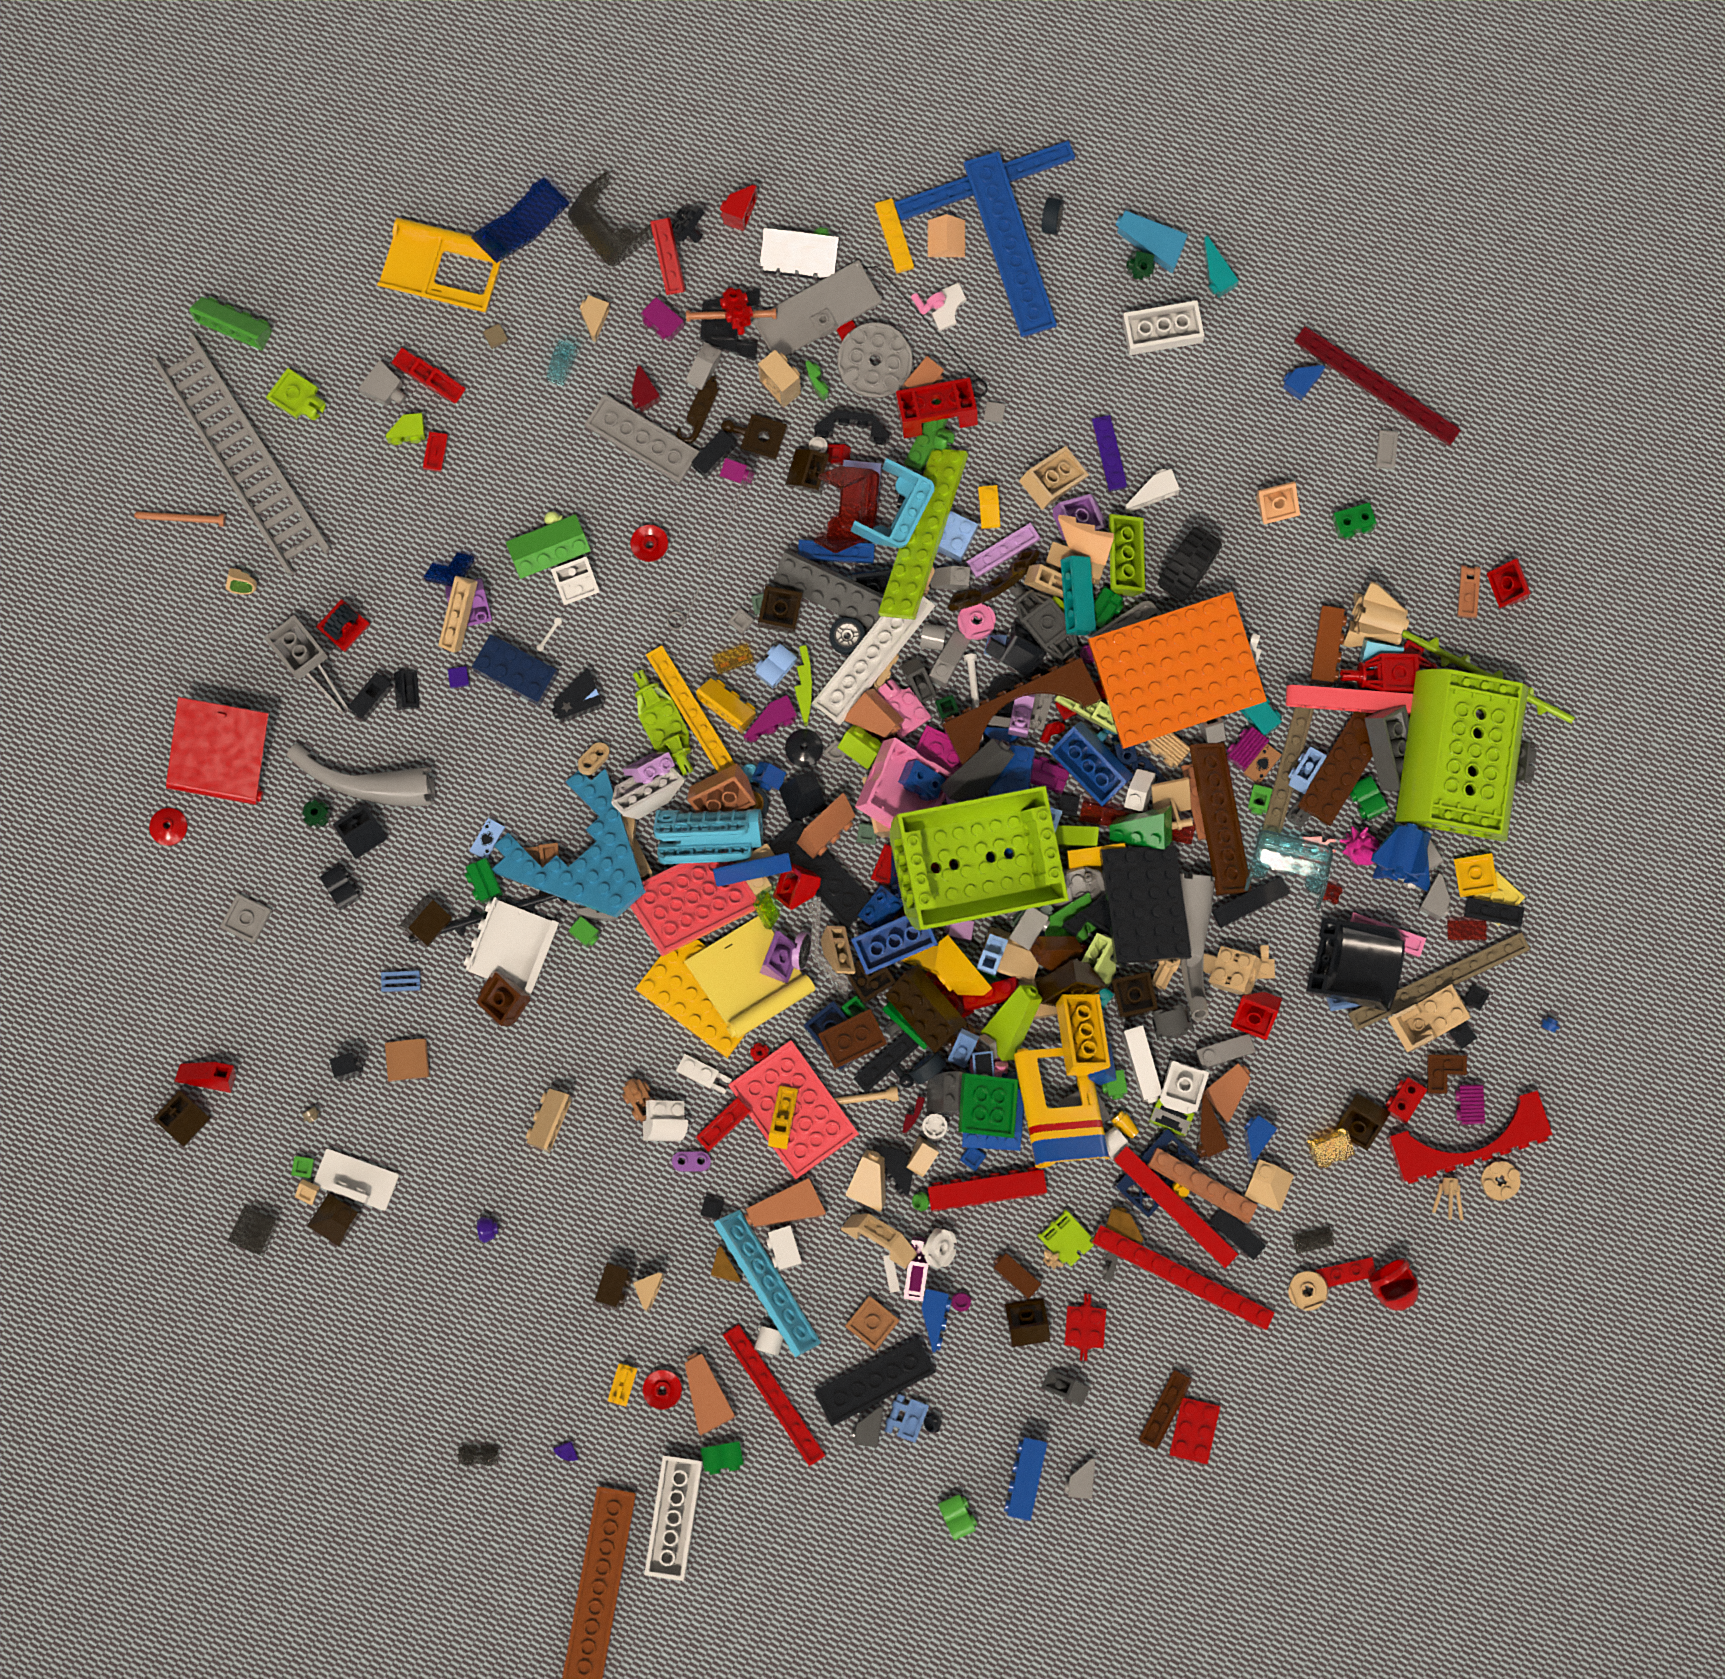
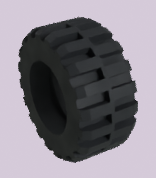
M1200 526L1193 527L1163 570L1158 580L1159 587L1178 600L1185 601L1197 587L1222 547L1221 540Z

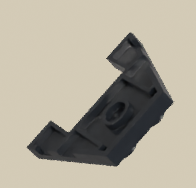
M760 288L745 292L748 298V304L746 305L759 307ZM720 298L702 303V312L726 311L721 308ZM701 319L700 341L752 361L756 360V342L737 341V329H733L731 323H727L726 319Z
M1103 895L1085 910L1077 913L1075 917L1064 922L1062 928L1077 937L1088 922L1111 937L1106 896ZM1113 954L1110 960L1115 963ZM1122 963V964H1117V965L1120 966L1121 968L1125 969L1126 966H1127V963Z

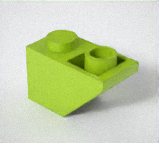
M423 414L402 415L386 434L387 442L392 445H401L403 442L420 443L421 440H426Z

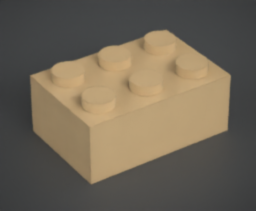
M774 350L758 363L759 379L784 408L801 394L800 373L794 366L791 368L788 365V360L783 353L779 354Z

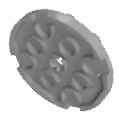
M866 323L852 330L843 339L837 355L838 371L843 382L853 392L867 398H883L898 391L908 379L913 363L911 348L898 330L883 323ZM870 357H879L880 364L873 366L870 363Z

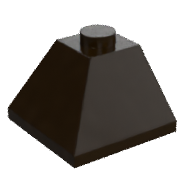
M328 1193L307 1227L340 1247L361 1214Z

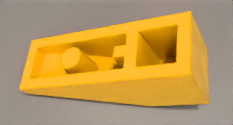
M779 1086L769 1132L768 1146L787 1149L798 1089Z

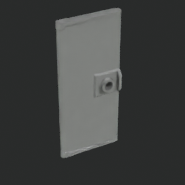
M857 260L773 307L776 308V319L767 317L753 318L751 320L770 352L772 353L776 350L779 354L783 353L786 357L818 338L833 333L840 326L882 304L883 301L864 271L861 262Z

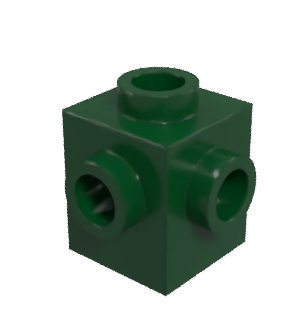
M1132 251L1131 257L1128 258L1126 263L1127 273L1132 274V278L1138 280L1150 277L1155 267L1153 263L1155 255Z
M314 799L312 802H307L302 808L303 811L301 813L305 817L303 821L310 828L314 826L319 829L324 827L330 820L331 815L328 812L330 808L322 801L318 803ZM316 810H318L317 815H312Z

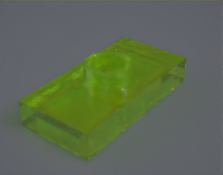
M762 890L753 906L765 929L771 930L780 914L769 893Z

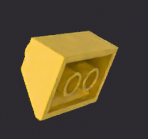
M710 678L697 689V699L743 734L756 718L755 708L750 703L746 702L744 704L739 700L741 697L734 691L729 692L726 690L725 684L717 679L715 681Z
M1125 843L1067 851V870L1084 866V868L1097 869L1102 873L1099 852L1106 849L1125 848Z

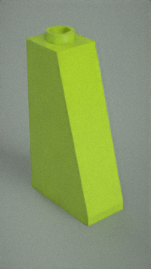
M1032 984L1020 985L981 1031L982 1035L986 1034L996 1041L997 1055L1001 1061L1014 1060V1054L1021 1048L1042 1001L1038 990Z

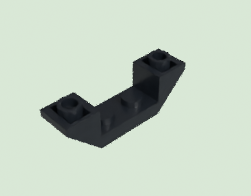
M835 410L814 426V435L822 438L833 437L835 422L841 426H849V424L857 425L859 428H868L869 426L871 427L870 441L877 445L889 443L888 432L873 414Z

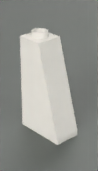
M1142 1025L1124 1031L1122 1038L1142 1101H1148V1104L1158 1101L1162 1090Z

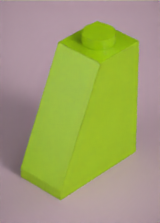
M1057 826L1055 835L1058 849L1078 850L1097 847L1099 827Z

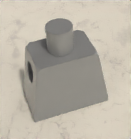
M380 360L358 388L360 394L385 406H388L392 400L401 405L406 399V395L400 391L403 386L402 382Z

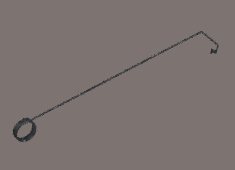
M877 266L863 267V269L876 267L888 279V277ZM889 280V282L898 290V288ZM898 290L899 293L910 303V301L900 292V290ZM912 305V307L921 315V313ZM922 316V318L931 326V324ZM933 328V330L943 339V337ZM945 341V343L954 351V349ZM955 352V354L964 362V360ZM966 364V366L976 375V373ZM978 377V379L971 382V385L975 382H982L985 385L986 391L984 392V394H974V397L980 398L987 393L988 387L987 384Z

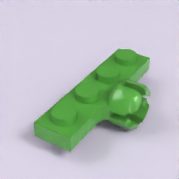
M936 399L934 405L940 404L941 400ZM949 418L923 424L922 435L917 436L904 462L905 466L922 472L932 450L951 449L947 443L953 444L955 436L952 431L945 429Z

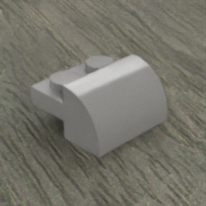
M1084 866L1068 870L1062 868L1069 901L1052 904L1055 911L1060 910L1077 898L1090 892L1083 881L1086 874Z

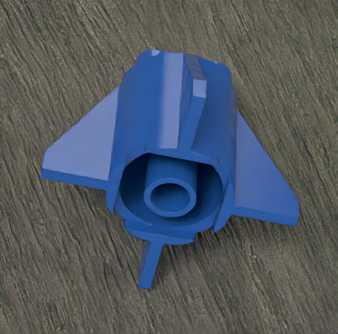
M1407 823L1406 826L1395 824L1390 835L1372 855L1371 861L1378 865L1374 871L1373 878H1390L1395 881L1400 878L1404 879L1403 883H1410L1424 891H1428L1430 876L1427 849L1431 833L1419 830L1418 826L1412 823Z

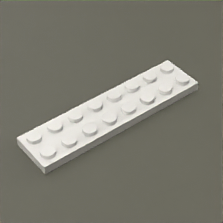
M923 596L915 620L881 616L812 704L837 724L841 725L848 711L862 694L869 690L935 605Z

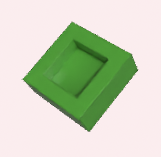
M294 1156L291 1175L311 1179L315 1160Z

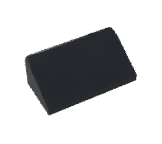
M399 670L395 672L396 709L420 708L417 671Z

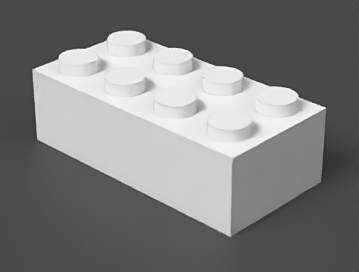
M1197 300L1123 313L1122 322L1129 355L1203 343L1204 331Z

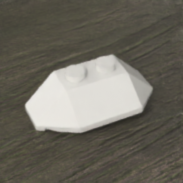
M670 768V772L665 775H656L654 780L647 784L636 783L634 778L631 777L615 786L611 804L623 816L638 820L669 803L684 783V778L674 768Z

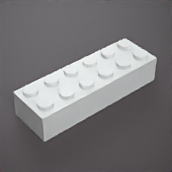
M663 1456L644 1575L685 1581L703 1466L702 1461Z

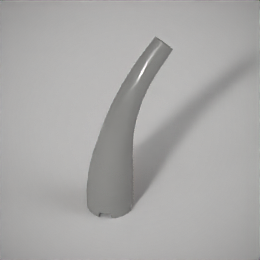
M298 743L294 744L287 752L286 756L299 768L319 782L343 794L386 805L416 807L434 805L431 797H435L434 778L430 779L428 775L432 771L430 767L346 775L317 763L311 758V753Z
M1180 873L1192 956L1190 959H1182L1180 961L1183 983L1192 1019L1204 1021L1209 1017V1010L1204 988L1203 959L1212 911L1215 877Z

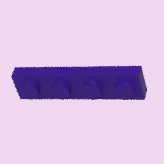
M1111 416L1092 419V425L1108 492L1127 488V483Z

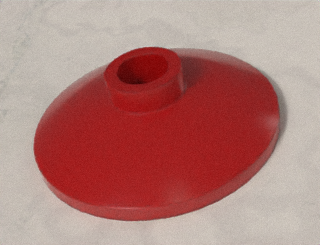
M655 525L641 526L631 537V550L642 561H657L665 555L668 549L667 535L661 528ZM651 542L653 543V547L648 548L646 547V544Z
M174 808L159 810L153 815L149 824L152 838L164 846H172L182 841L188 829L185 816ZM169 822L170 827L165 829L164 824Z
M658 1370L651 1373L643 1384L644 1399L655 1409L665 1410L673 1407L679 1401L682 1394L680 1380L675 1374L667 1370ZM662 1386L666 1388V1393L664 1394L659 1392V1388Z

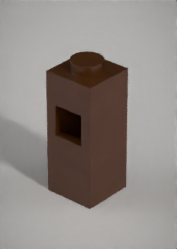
M1007 1253L1004 1256L1000 1254L993 1262L995 1264L993 1270L1027 1300L1042 1285Z

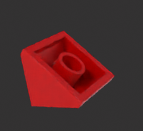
M1518 558L1486 573L1499 608L1525 601L1531 594Z

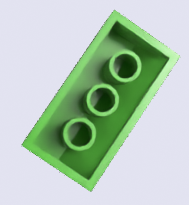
M201 297L190 307L189 312L195 322L263 351L272 333L268 322L262 319L257 321L246 312L239 313L230 305H220L216 299L208 297V299Z
M576 514L505 542L520 579L591 551Z

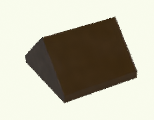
M423 897L401 922L399 927L426 947H429L453 918L433 899Z

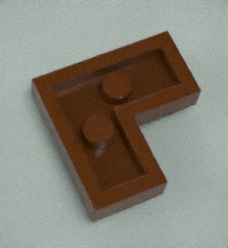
M1427 1055V1094H1447V1075H1467V1055Z

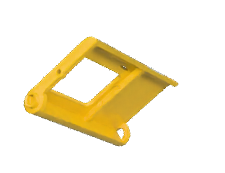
M397 217L393 225V239L377 286L486 313L502 260L506 259L508 254V248H505L506 245ZM444 252H451L493 264L484 294L479 295L434 282Z

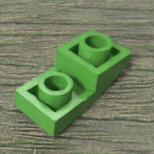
M808 360L806 361V371L809 381L818 396L825 401L829 397V388L823 381L819 382L821 379L820 367Z

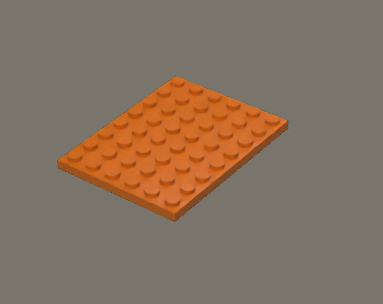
M1233 592L1087 639L1122 749L1267 701Z

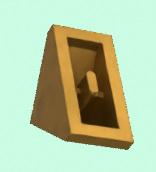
M721 1246L718 1247L711 1276L736 1283L741 1282Z

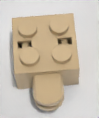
M1221 946L1217 956L1204 954L1203 972L1211 974L1208 982L1214 988L1243 996L1252 993L1262 961L1256 955Z

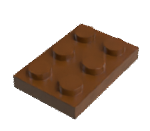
M871 1009L818 1034L834 1069H838L887 1045V1041Z

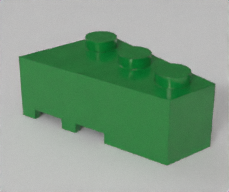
M1172 805L1162 809L1149 810L1144 813L1117 817L1109 825L1110 843H1125V845L1165 849L1172 842Z

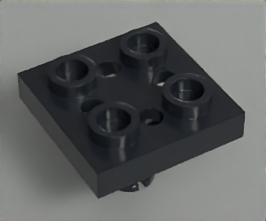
M682 207L676 212V217L671 222L675 241L684 242L689 237L694 243H697L702 239L703 234L695 228L705 213L700 207Z

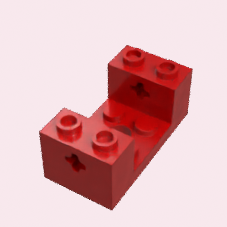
M970 377L896 391L897 410L904 439L921 436L922 423L957 417L959 428L978 425L977 406ZM935 399L941 400V403L938 405H934L931 402Z

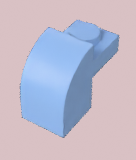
M989 934L977 970L996 976L1008 940Z

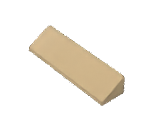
M455 576L438 644L439 647L453 653L462 649L478 581Z

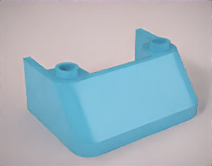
M886 458L882 469L899 477L895 488L905 499L890 529L884 526H876L871 529L854 521L851 532L878 545L903 548L908 544L934 492V484L928 478Z

